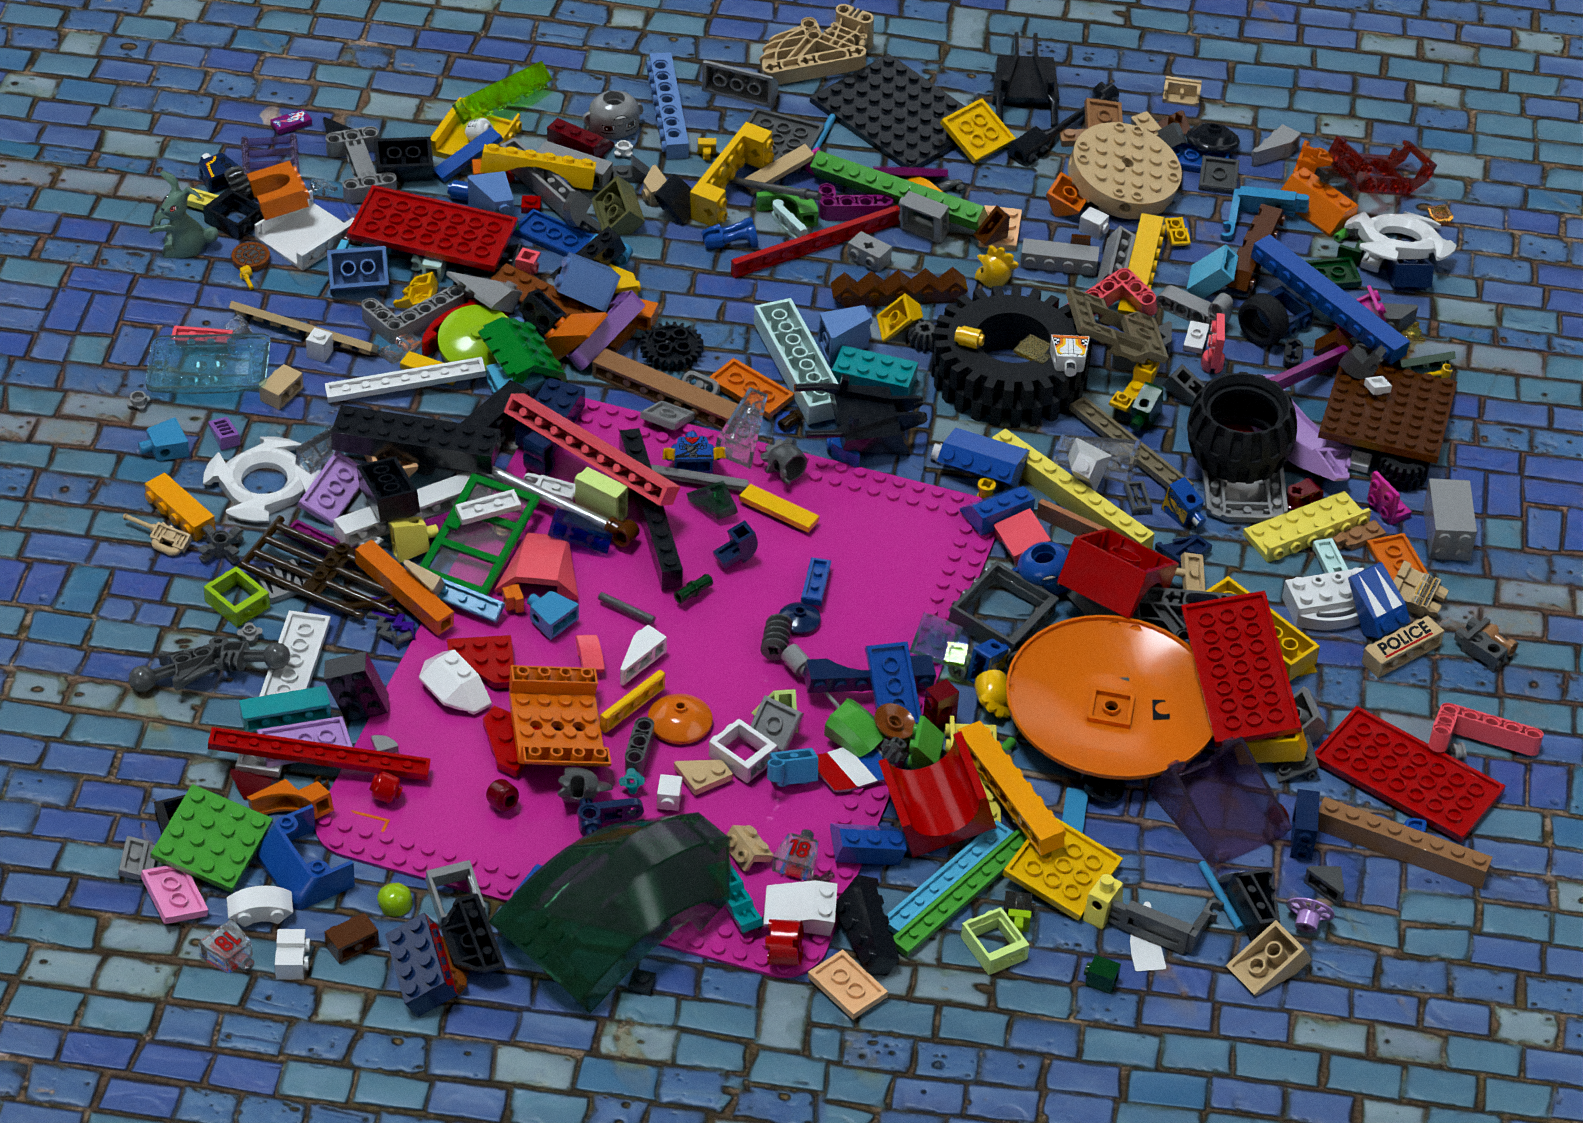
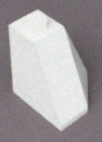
M1076 438L1068 454L1071 471L1075 478L1096 492L1112 455Z

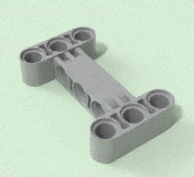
M368 126L332 132L326 135V154L330 157L346 156L354 178L343 181V200L346 203L355 204L363 202L372 185L397 190L396 175L391 172L376 174L368 153L374 151V139L379 138V130L376 127Z

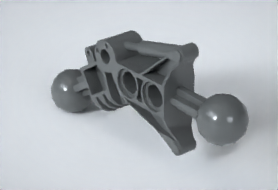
M216 636L210 639L209 644L197 648L175 652L159 651V662L165 666L155 669L145 665L137 666L129 673L128 681L131 688L141 693L151 690L155 685V681L174 676L172 679L174 689L178 691L194 680L215 672L216 669L243 671L248 662H265L272 669H282L289 663L291 653L288 647L278 642L271 643L265 650L250 649L247 641H228V638L225 636Z

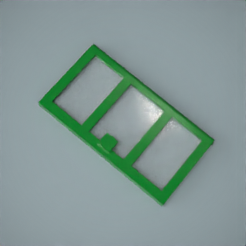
M472 473L420 566L443 579L488 596L541 498L530 492ZM512 489L515 490L521 503V510L465 525L461 524L455 511L456 504Z

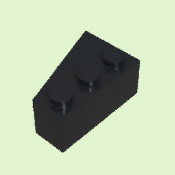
M1272 868L1234 873L1226 889V894L1252 941L1275 920L1280 922L1278 903L1274 895L1275 884L1272 882Z

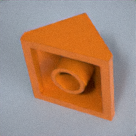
M1060 172L1046 194L1055 217L1079 214L1087 201L1078 194L1079 190L1075 184L1072 185L1071 177Z

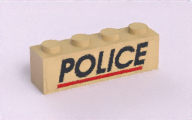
M1427 615L1422 619L1415 620L1406 627L1400 628L1397 632L1367 645L1364 648L1361 663L1379 678L1439 647L1442 644L1444 630Z

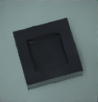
M634 968L628 984V991L650 996L656 981V973Z

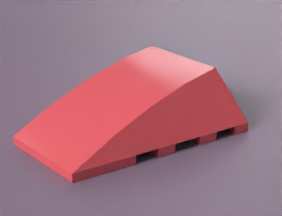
M527 533L497 584L495 592L502 593L503 587L518 583L557 586L558 594L568 599L578 600L568 536Z

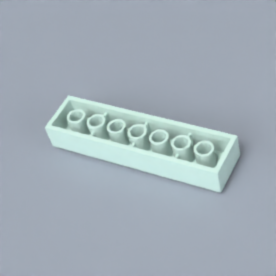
M788 298L754 306V325L789 390L795 393L794 399L808 425L835 419L829 393L824 391H794V384H838L792 299Z

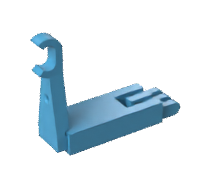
M1240 186V189L1235 188L1229 221L1223 222V228L1230 229V232L1221 233L1220 239L1230 241L1234 238L1240 211L1259 213L1260 205L1265 204L1283 209L1284 215L1294 217L1295 212L1307 213L1309 211V196L1297 194L1294 191L1248 186Z

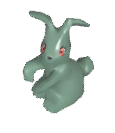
M161 171V176L171 185V191L163 202L161 210L155 214L154 223L157 226L150 228L149 233L167 232L163 239L165 243L162 250L164 258L197 256L202 251L205 243H212L218 239L219 232L216 227L212 226L204 229L186 213L188 196L193 194L199 199H202V197L190 187H186L182 191L179 187L178 179L173 174ZM162 219L170 220L169 223L160 225Z

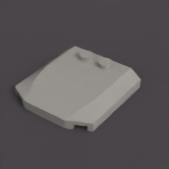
M1283 467L1277 473H1273L1269 479L1255 481L1252 484L1229 483L1227 480L1211 476L1208 471L1202 469L1206 514L1226 522L1260 523L1288 512Z

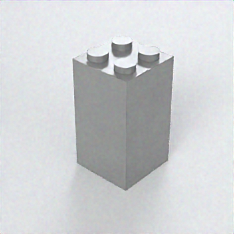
M1429 478L1423 505L1429 559L1470 561L1477 534L1470 480Z

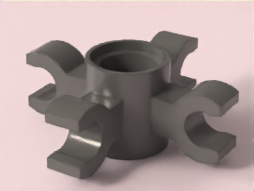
M209 524L202 528V531L206 533L202 536L206 542H210V544L202 545L198 548V551L202 554L199 556L202 562H208L213 555L217 558L227 557L232 564L240 561V558L236 555L239 553L238 548L231 546L244 540L240 535L243 530L239 526L233 527L229 533L224 530L215 531Z

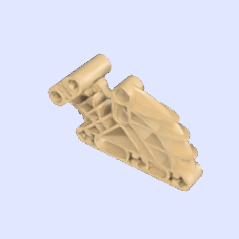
M840 4L836 7L835 22L831 23V27L826 29L824 33H821L816 19L812 17L803 18L801 26L772 36L769 39V43L762 48L764 54L760 56L759 62L762 64L763 74L776 78L778 85L857 71L866 66V50L873 47L874 16L863 10L860 13L858 8L855 11L853 6Z

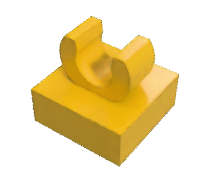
M698 138L697 154H703V160H711L710 155L716 154V138Z

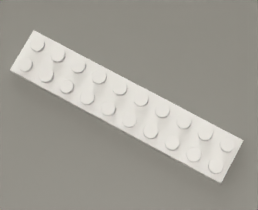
M289 610L278 643L288 647L291 653L290 661L282 669L277 670L269 667L260 696L309 688L331 623V616ZM239 754L235 767L242 772L279 778L283 765L266 767L264 757Z

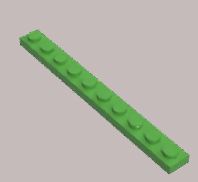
M1020 827L893 936L896 949L908 957L1002 875L1005 867L1028 839Z

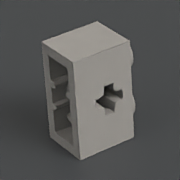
M862 231L848 242L847 258L876 272L881 271L891 262L892 246Z

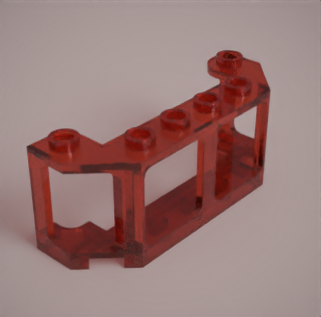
M1337 135L1328 151L1329 156L1333 159L1331 163L1332 168L1360 193L1410 195L1429 181L1437 167V164L1412 142L1403 140L1402 144L1405 146L1402 150L1393 148L1389 155L1362 154L1352 148L1344 136ZM1410 152L1424 163L1415 178L1403 177L1394 169L1406 160ZM1349 173H1354L1355 179ZM1370 174H1379L1384 176H1375Z

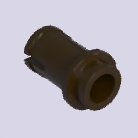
M798 409L791 410L789 415L777 422L778 427L783 432L787 431L795 424L802 422L803 414Z

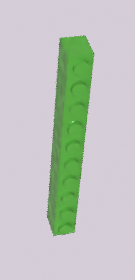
M819 150L810 165L816 177L869 195H889L893 198V203L899 204L901 197H905L908 191L949 206V222L975 231L988 216L985 207Z

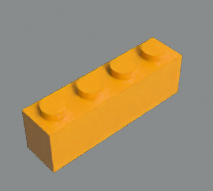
M165 472L145 483L144 495L146 500L156 506L161 514H165L173 525H177L183 532L190 534L195 542L202 539V536L206 534L202 531V528L206 525H211L216 531L215 516Z

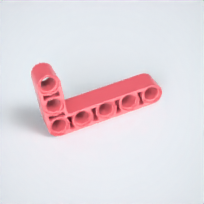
M1128 268L1117 270L1085 292L1105 299L1107 307L1125 297L1141 313L1153 316L1158 311L1155 293Z
M1443 703L1433 724L1428 747L1435 752H1445L1454 733L1522 754L1535 756L1539 754L1544 733L1535 727L1456 704Z

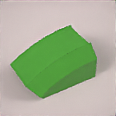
M849 698L830 714L824 730V736L857 757H862L871 752L886 737L877 728L874 716L859 703Z

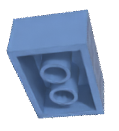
M386 246L327 250L330 292L389 287Z

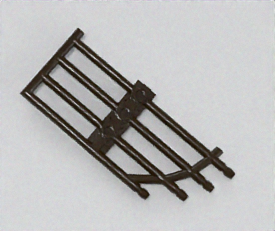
M281 515L273 521L237 565L240 569L358 620H364L365 614L357 610L377 609L391 616L399 614L396 608L387 605L397 600L380 584L343 568L348 561L355 563L354 548H351L350 545L344 542H337L334 546L283 524L285 519ZM278 530L329 553L322 559L272 536ZM267 543L318 565L314 572H310L261 549ZM254 557H257L307 580L301 586L254 566L250 562ZM338 574L387 596L375 600L334 582L333 579ZM326 588H329L359 602L342 604L321 594Z

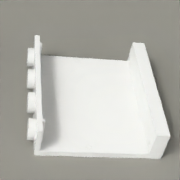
M312 190L308 191L310 199L307 200L309 207L268 220L262 219L254 224L255 239L302 271L326 257L327 250H336L354 218H351L344 223L316 205L313 201Z

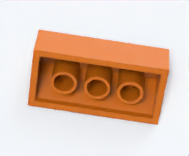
M1305 167L1291 174L1281 190L1294 191L1297 194L1309 196V211L1307 213H1295L1328 237L1343 229L1347 220L1357 215L1358 204Z

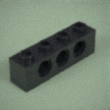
M608 226L580 249L576 255L608 266L627 249L620 236ZM562 265L550 275L553 282L556 276L560 275Z

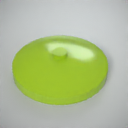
M469 305L453 311L444 319L438 332V348L442 358L448 363L482 357L486 371L487 365L498 362L478 334V331L483 329V325L501 317H508L501 311L491 309L485 305Z

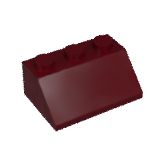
M559 118L547 127V141L601 158L614 146V142Z

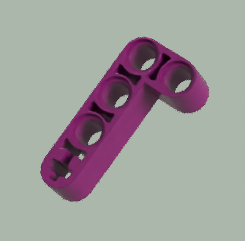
M828 183L821 184L818 188V193L822 194L821 200H818L819 217L825 221H849L893 206V198L889 195H836L835 187Z

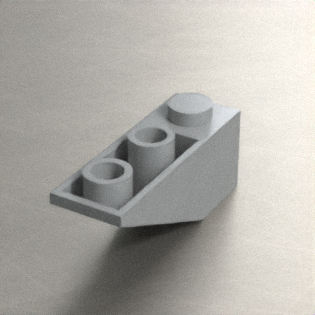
M1282 124L1267 139L1265 138L1259 147L1254 148L1251 154V166L1254 167L1289 157L1299 148L1301 133Z

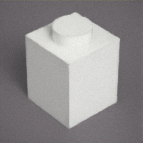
M1089 207L1080 216L1079 231L1095 239H1099L1103 234H1106L1110 228L1109 215L1092 207Z
M314 328L306 339L307 357L325 363L333 352V333Z
M660 774L657 791V809L679 811L682 794V776Z

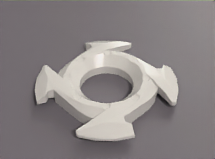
M1404 211V214H1383L1372 218L1366 212H1362L1348 219L1344 226L1347 229H1359L1358 235L1366 242L1360 244V249L1372 255L1397 261V259L1429 258L1430 253H1434L1436 260L1441 261L1450 257L1455 252L1457 246L1453 241L1443 239L1433 229H1439L1441 224L1430 218ZM1401 233L1411 236L1417 241L1409 242L1390 239L1383 234Z
M260 437L259 445L236 455L227 463H225L218 452L205 469L203 486L219 482V487L235 505L226 510L227 516L241 521L269 523V514L300 501L301 495L306 493L321 471L310 472L298 457L290 452L303 448V444L280 437ZM262 468L278 470L287 478V483L283 488L269 494L253 493L243 486L242 481L250 472Z

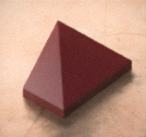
M231 769L230 771L244 800L247 799V796L279 782V780L251 772H242L239 769Z

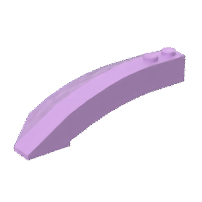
M1267 374V375H1263V376H1265V378L1268 379V378H1271V377H1273V376H1275V375H1274V374ZM1291 398L1297 416V436L1288 461L1302 469L1330 480L1347 481L1350 475L1348 473L1351 465L1349 454L1352 451V447H1346L1339 442L1318 438L1320 428L1303 413ZM1251 426L1254 432L1263 431L1259 428Z

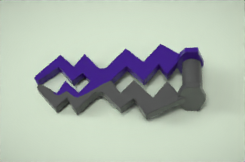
M387 604L389 607H394V604ZM377 609L363 610V613H368L366 618L378 619L376 629H380L378 636L391 640L396 649L399 648V644L415 639V623L404 622L405 614L391 616L388 613L376 612ZM386 620L394 621L392 627L399 628L400 633L403 634L397 636V631H389L391 623H385Z

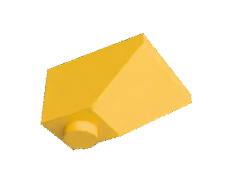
M906 293L876 315L881 338L884 343L909 329L911 324L923 318L920 304Z

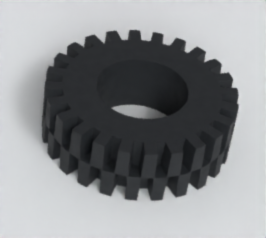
M992 286L991 296L989 297L981 288L973 291L972 300L964 294L957 298L956 306L951 303L945 307L944 315H939L934 329L931 377H934V387L937 391L942 390V399L946 403L955 400L954 410L961 414L971 407V419L980 422L985 414L991 415L990 425L998 427L1002 418H1010L1011 428H1020L1021 418H1027L1030 426L1033 427L1040 425L1042 414L1049 422L1058 419L1059 410L1065 414L1069 413L1070 404L1082 398L1083 391H1086L1092 342H1090L1089 337L1084 371L1077 372L1076 375L1069 377L1065 375L1064 371L1055 370L1050 354L1051 334L1081 336L1077 332L1069 304L1059 308L1058 297L1051 295L1043 302L1041 301V291L1037 289H1032L1029 297L1021 296V286H1012L1011 295H1004L1002 286ZM968 326L982 330L985 335L983 346L974 349L959 345L958 342L954 341L957 327ZM1010 349L1027 353L1036 359L1022 363H1010L997 360L986 353Z

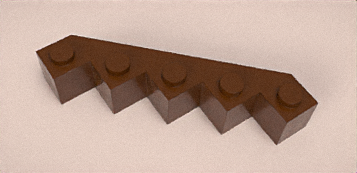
M1265 204L1260 205L1259 213L1255 215L1251 223V229L1247 231L1243 239V245L1238 249L1234 281L1225 285L1227 288L1248 294L1250 290H1253L1256 281L1254 277H1257L1258 273L1261 274L1263 269L1259 263L1251 258L1253 245L1269 234L1275 239L1278 238L1279 231L1277 229L1279 230L1280 226H1284L1286 221L1283 209Z
M951 267L940 277L935 276L925 268L912 279L899 269L885 280L871 271L858 282L844 272L830 283L833 298L846 308L865 305V307L889 306L904 293L919 304L953 303L957 301L958 297L968 292L965 276L954 267Z

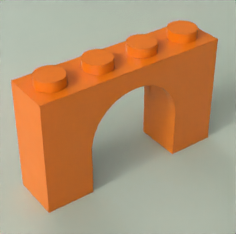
M290 160L246 174L254 198L257 197L265 220L309 207L307 201L310 199L308 189L305 187L297 167L292 166Z

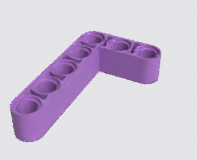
M632 290L613 295L608 306L610 309L607 312L608 316L588 339L569 352L566 357L579 371L586 368L645 307V304Z

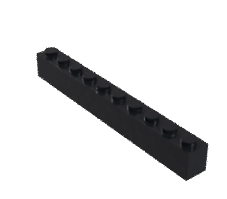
M640 428L621 430L619 433L620 451L652 469ZM632 489L661 589L682 587L683 568L664 507L659 506Z

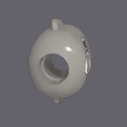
M618 90L606 91L599 94L590 103L589 111L583 115V121L588 125L589 131L606 139H621L638 130L643 106L627 92Z

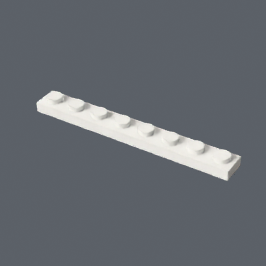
M478 357L325 383L328 403L485 377L486 371L483 358Z

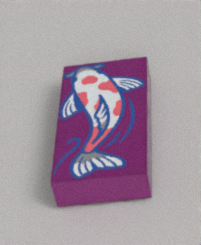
M304 109L270 120V125L278 135L312 124L311 117Z

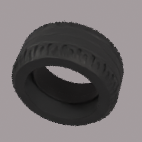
M1255 294L1239 308V325L1246 337L1257 345H1272L1288 332L1289 317L1283 304L1270 294ZM1258 311L1266 318L1270 328L1261 321Z

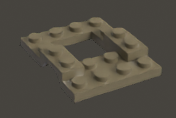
M1071 287L1068 288L1066 296L1079 335L1089 336L1102 344L1107 343L1109 352L1112 355L1125 357L1134 363L1144 364L1147 358L1156 363H1166L1169 357L1155 317L1138 311L1124 315L1108 309L1105 299ZM1096 313H1097L1098 318H1099V321H1100L1103 325L1098 324V323L1095 322V319H1094V315H1093V314H1096ZM1110 325H1111V326H1114V327L1118 328L1120 331H1117V330H1115V329H1112V328H1109V327H1106V326H1110Z

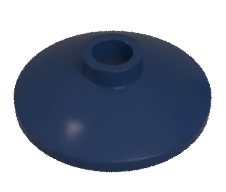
M801 602L790 603L779 612V614H784L791 618L793 621L791 633L806 634L814 631L819 626L821 620L820 613L814 606Z

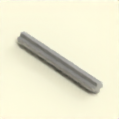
M651 465L653 471L669 480L744 491L749 485L747 479Z

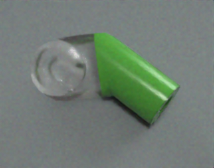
M1343 228L1335 233L1333 238L1336 242L1342 241L1349 235L1357 239L1360 237L1358 235L1359 229Z
M1008 737L1001 745L1006 755L1009 754L1013 761L1015 755H1012L1011 751L1017 742L1013 737Z

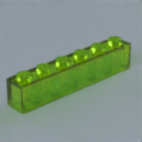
M539 61L460 99L452 106L464 125L471 120L479 119L481 116L486 118L492 115L495 109L501 111L508 107V103L511 102L513 105L519 102L522 96L528 98L535 93V90L540 92L548 87L547 83L553 79L543 61Z

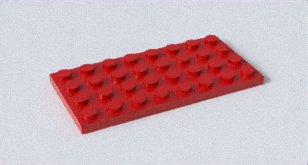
M372 185L347 231V239L386 246L395 250L495 272L518 224V217Z
M1259 591L1181 605L1215 746L1219 747L1302 732L1300 718L1266 592Z
M1357 705L1315 751L1318 764L1409 815L1426 820L1427 824L1461 843L1504 793L1506 785L1444 752L1431 750L1426 742Z

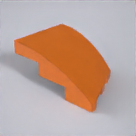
M1305 140L1293 173L1305 167L1329 184L1338 156L1327 152L1321 147L1313 148L1309 146L1310 142Z

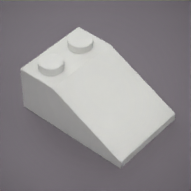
M813 880L767 885L763 926L768 927L769 919L798 920L803 922L804 933L830 936L835 924L838 884Z

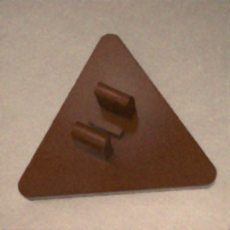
M1183 110L1157 122L1161 128L1171 123H1179L1184 136L1190 129Z

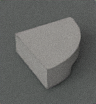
M383 735L371 736V742L376 751L389 753L399 751L398 744L390 737Z

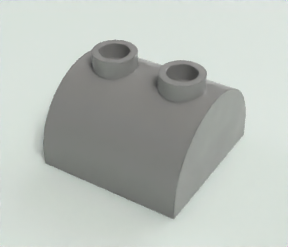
M1303 686L1293 696L1304 735H1309L1313 743L1323 735L1326 725L1311 691Z

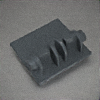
M1309 735L1305 736L1308 748L1304 761L1273 763L1278 783L1302 774L1310 780L1316 778L1319 764Z

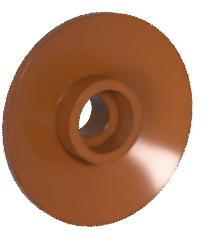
M893 703L883 704L878 707L874 715L877 728L887 737H899L904 740L912 736L915 720L912 714L904 707Z

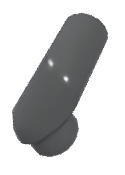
M960 179L947 180L936 185L942 192L955 188L956 192L965 189L963 181Z

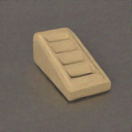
M404 560L403 564L408 572L438 597L445 585L442 578L409 560Z

